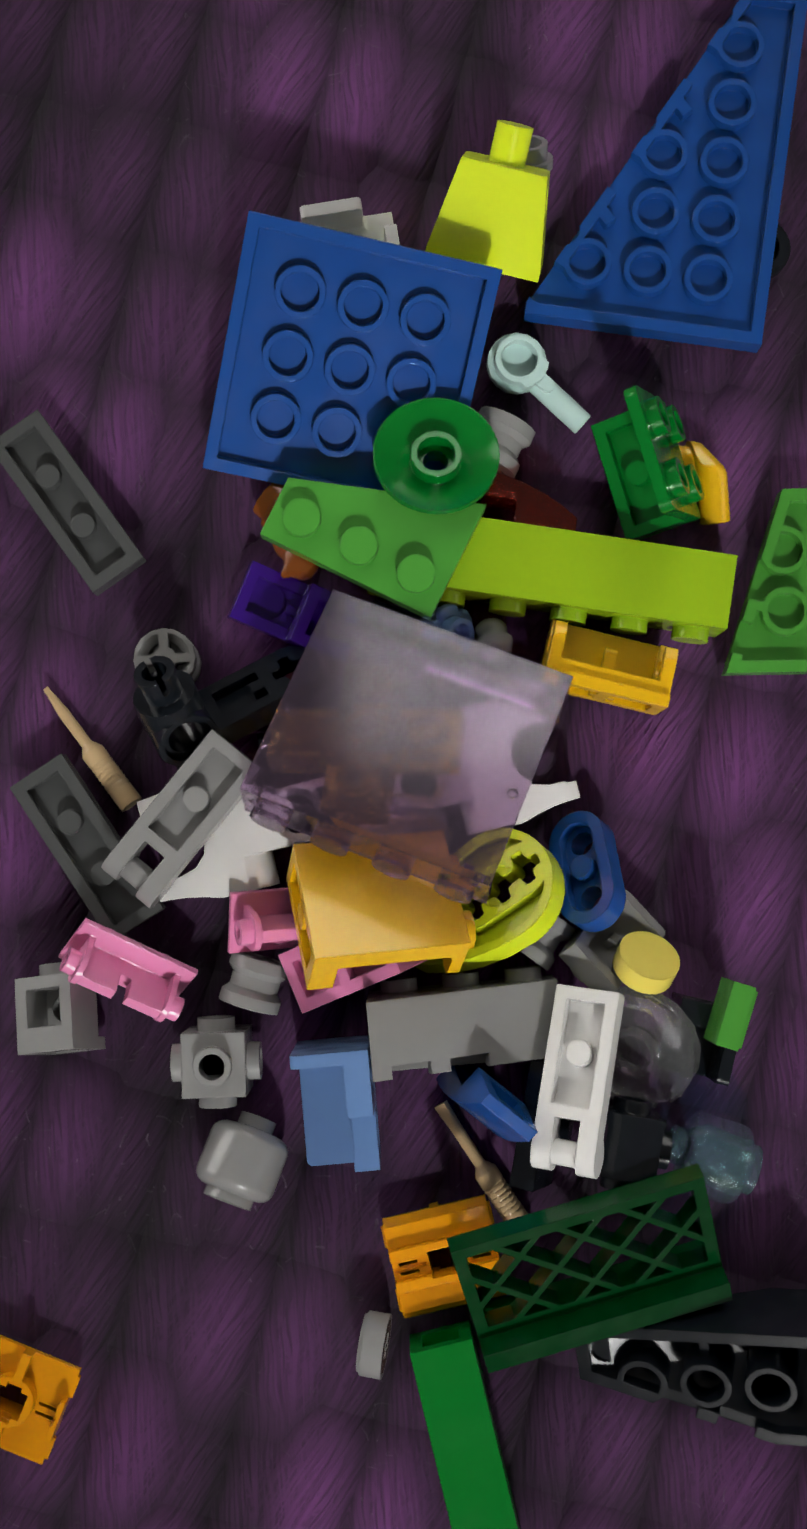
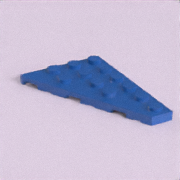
M739 0L724 26L715 33L700 60L687 78H684L656 117L655 123L647 135L643 136L638 142L623 169L611 186H607L579 226V231L570 244H567L554 262L553 268L534 295L526 301L524 322L753 353L758 352L762 345L806 20L807 0Z

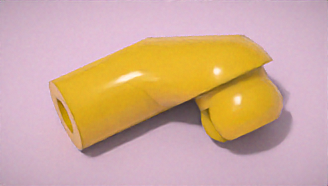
M687 441L685 446L679 445L685 466L692 464L695 467L702 484L704 499L698 501L701 515L700 524L710 525L731 521L728 479L725 467L702 443Z

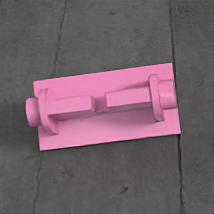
M288 887L229 893L227 949L229 954L295 948L299 946Z
M88 918L84 919L58 956V958L62 959L59 971L69 975L68 982L72 984L77 983L110 999L116 993L118 985L126 988L122 1002L123 1005L144 1013L160 1023L165 1018L173 1022L178 1019L185 1003V999L179 995L198 974V969Z

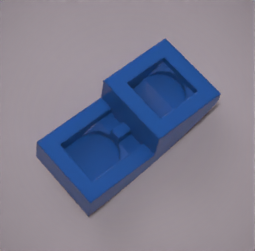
M459 1065L451 1066V1072L440 1073L436 1078L440 1088L448 1097L497 1136L513 1142H529L538 1133L526 1105L480 1067L470 1075Z

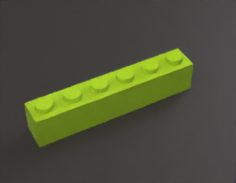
M482 517L438 606L451 603L457 605L458 608H464L465 600L489 603L488 611L501 616L524 617L526 609L549 612V621L556 619L568 622L569 625L585 626L586 620L589 618L611 622L610 630L621 634L646 635L647 628L649 627L672 631L671 640L677 642L707 644L708 637H717L728 629L738 555ZM367 590V593H368V594L373 595V596L380 597V596H378V595H376V594H374V593H372V592H370V591Z

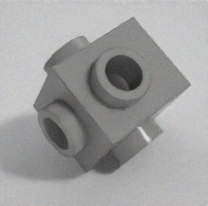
M212 1015L198 1017L197 1026H190L180 1034L181 1043L172 1044L170 1071L172 1082H181L182 1099H199L200 1108L223 1109L237 1106V1097H246L254 1086L253 1080L262 1079L261 1041H252V1024L235 1025V1016ZM210 1054L219 1056L224 1062L223 1074L207 1075L204 1072V1057Z

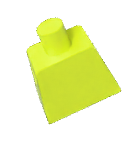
M497 120L490 155L466 151L462 155L425 251L500 268L504 275L538 283L544 258L550 171L526 165L534 128L516 122Z

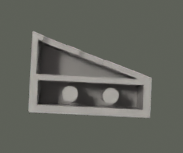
M523 965L504 968V979L479 981V971H464L441 974L442 984L417 986L416 976L393 977L380 981V990L369 991L366 1000L373 1082L393 1080L392 1071L428 1068L430 1074L451 1072V1066L486 1063L487 1066L544 1059L557 979L552 974L541 975L540 965Z

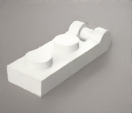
M563 984L556 985L534 1123L538 1133L532 1138L530 1149V1163L533 1168L552 1171L556 1165L574 1168L577 1176L598 1179L604 1160L603 1140L625 996L619 992ZM561 1119L580 1122L577 1141L560 1139Z

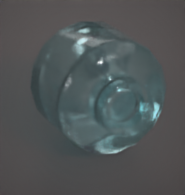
M698 1111L692 1114L683 1127L673 1125L670 1130L673 1142L669 1162L673 1164L672 1171L698 1163L705 1179L708 1199L721 1204H729L737 1200L741 1193L749 1195L753 1191L762 1167L763 1150L761 1146L755 1144L753 1132L749 1127L705 1111Z

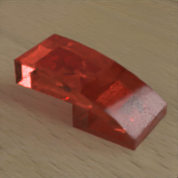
M497 473L488 492L476 502L487 504L486 507L513 510L512 522L576 530L577 517L564 506L532 486L504 474Z

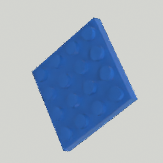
M249 210L203 468L285 485L289 477L384 490L373 466V444L379 427L393 411L411 401L434 397L452 399L469 407L471 406L502 269ZM430 461L424 465L431 470H443L446 468L438 461Z

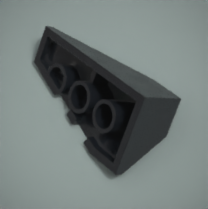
M766 1288L733 1293V1300L578 1346L576 1347L580 1379L651 1403L663 1397L696 1408V1418L714 1424L717 1423L720 1416L755 1428L754 1437L774 1444L807 1446V1289Z

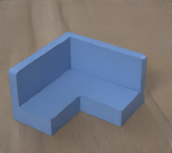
M369 1035L298 1041L289 1055L290 1070L299 1069L307 1163L310 1166L354 1163L355 1172L381 1170L376 1088L372 1077Z

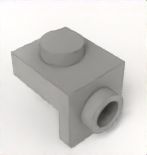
M625 890L626 902L623 912L613 925L599 932H587L577 927L576 932L559 953V957L570 967L574 976L582 983H585L588 988L612 992L618 991L623 982L616 975L612 960L625 935L634 931H646L657 934L662 938L665 936L663 927L628 890Z

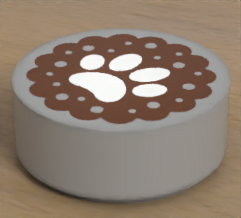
M372 1310L365 1314L356 1357V1372H358L359 1376L378 1380L382 1379L389 1350L392 1314Z

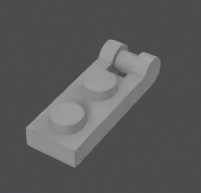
M212 729L107 856L101 869L116 881L121 877L138 890L135 897L149 909L153 908L164 897L176 878L258 780L264 770ZM147 844L164 857L155 870L138 858Z

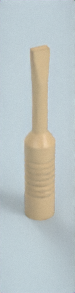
M48 686L44 688L43 691L57 715L82 747V759L98 778L99 782H101L102 786H104L105 790H107L108 794H110L119 809L125 812L136 805L142 797L131 782H129L128 778H126L125 774H123L113 758L110 757L105 747L100 743L92 741L61 700Z
M446 1100L438 1104L435 1110L475 1166L476 1181L488 1196V1199L494 1205L503 1221L528 1214L497 1166L483 1158L448 1101Z

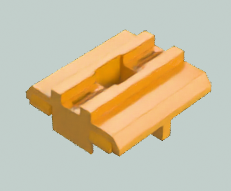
M485 1194L438 1205V1202L430 1203L428 1208L382 1218L383 1225L381 1226V1231L395 1277V1292L399 1310L403 1312L404 1318L467 1304L455 1266L440 1269V1266L432 1268L429 1252L449 1247L447 1238L495 1223L490 1201H486ZM492 1250L468 1257L467 1259L469 1263L492 1269L500 1257L497 1251ZM497 1291L492 1298L507 1294Z
M0 1334V1388L1 1386L6 1387L9 1383L22 1388L21 1393L27 1395L24 1405L0 1396V1448L40 1465L43 1464L45 1459L48 1460L57 1438L55 1434L59 1429L68 1402L73 1398L80 1381L82 1368Z

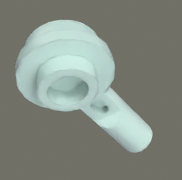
M517 332L506 334L495 341L488 353L486 363L489 378L494 385L505 393L519 395L530 392L576 434L589 420L591 415L546 374L549 362L540 343L528 334Z

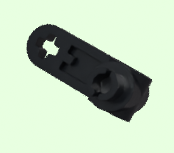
M288 646L276 650L198 691L193 678L188 673L176 669L170 658L154 656L150 658L155 669L154 673L149 672L144 661L134 671L133 676L138 687L133 695V704L137 716L148 733L159 757L165 763L174 765L179 770L212 729L228 742L233 743L314 700L324 687L325 676L318 656L313 650L301 646ZM294 672L299 678L290 681L285 675Z

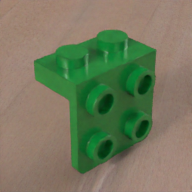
M638 385L624 390L628 411L591 425V429L625 538L642 540L700 519L701 515L697 502L704 499V492L695 467L692 464L685 466L678 443L684 441L686 436L676 407L673 404L666 406V403L658 395L654 396Z

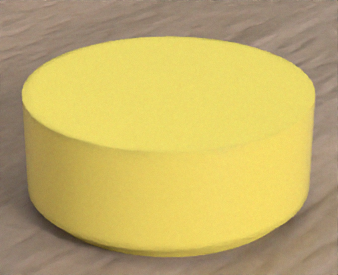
M634 931L622 938L613 956L612 964L618 978L629 988L644 994H659L671 986L680 969V958L676 949L661 936L646 931Z

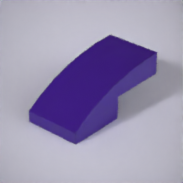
M253 560L247 568L227 618L293 646H301L313 650L316 655L344 665L349 657L368 607L314 583L308 585L292 577L282 578L281 572Z

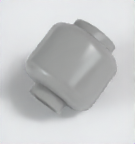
M241 1111L238 1122L228 1119L216 1122L211 1128L196 1167L197 1177L206 1184L203 1194L247 1211L251 1210L254 1202L265 1203L269 1201L274 1194L288 1157L286 1144L281 1139L272 1135L276 1123L246 1111Z

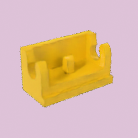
M553 619L550 623L536 687L657 715L669 706L670 692L678 659V649L635 641L569 625L568 622Z

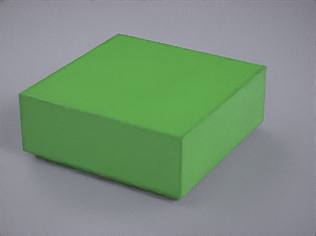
M721 977L703 1038L715 1045L738 1052L742 1048L758 994L756 988Z

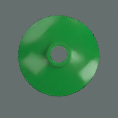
M446 398L418 399L397 408L383 421L377 431L373 444V466L384 490L403 506L427 514L453 513L476 503L492 486L500 461L498 440L486 419L468 405ZM430 461H438L446 468L443 470H431L424 465Z

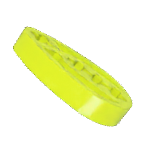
M498 829L474 838L453 855L458 858L461 868L462 883L459 896L463 910H469L473 914L475 912L473 901L478 897L486 900L485 903L481 904L484 914L478 919L474 918L476 929L475 946L473 949L468 950L460 972L482 968L511 957L537 942L553 926L564 901V875L554 855L535 838L514 829ZM532 862L536 865L533 868V874L536 878L527 884L523 881L525 877L523 867L527 863ZM506 879L511 883L508 888L511 897L506 902H502L497 899L500 894L498 884ZM442 958L430 959L414 966L426 973H446Z

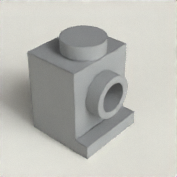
M61 962L39 965V976L14 979L18 1055H58L106 1049L105 1037L99 1036L96 992L77 983L72 984L68 982L69 975L59 971Z

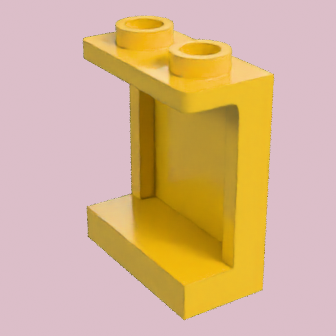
M443 832L293 844L286 880L307 990L333 988L337 971L341 968L442 958L446 973L460 972L468 950L473 949L475 946L476 929L471 911L463 910L459 896L462 883L461 868L458 858L456 856H449Z

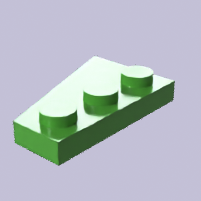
M288 477L260 535L262 539L430 621L485 512L487 504L474 503L463 510L453 513L427 514L403 506L385 490Z
M807 488L782 489L776 495L721 676L807 674Z

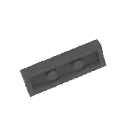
M38 409L0 435L1 465L96 596H99L147 562Z
M59 754L9 787L97 923L111 928L122 935H126L167 908L163 902L159 901L153 908L149 909L135 897L137 889L122 877L116 881L101 869L104 860L120 842L121 837L67 755Z

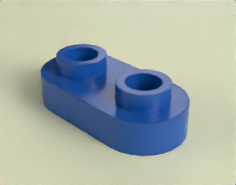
M588 811L572 812L557 823L549 839V851L559 862L565 881V896L560 912L568 921L587 932H599L609 928L618 920L626 902V892L616 841L612 829L593 813ZM592 843L591 849L584 854L585 848ZM601 897L598 904L593 908L595 901Z

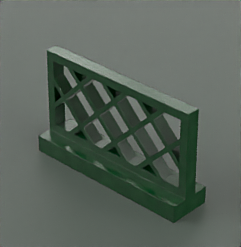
M698 1163L447 1238L450 1253L479 1338L488 1373L733 1300L730 1283L722 1267L705 1179ZM691 1191L690 1198L676 1214L659 1208L666 1198ZM618 1212L628 1215L615 1232L597 1227V1224L605 1216ZM647 1222L664 1228L651 1245L634 1240V1237ZM555 1231L566 1234L553 1251L534 1245L542 1235ZM683 1235L695 1239L674 1246ZM584 1241L602 1247L590 1263L571 1258ZM492 1250L503 1253L492 1269L469 1263L467 1259L468 1257ZM620 1254L633 1258L613 1264ZM521 1260L541 1266L529 1282L509 1276ZM559 1272L572 1276L551 1283ZM497 1291L510 1295L490 1301Z

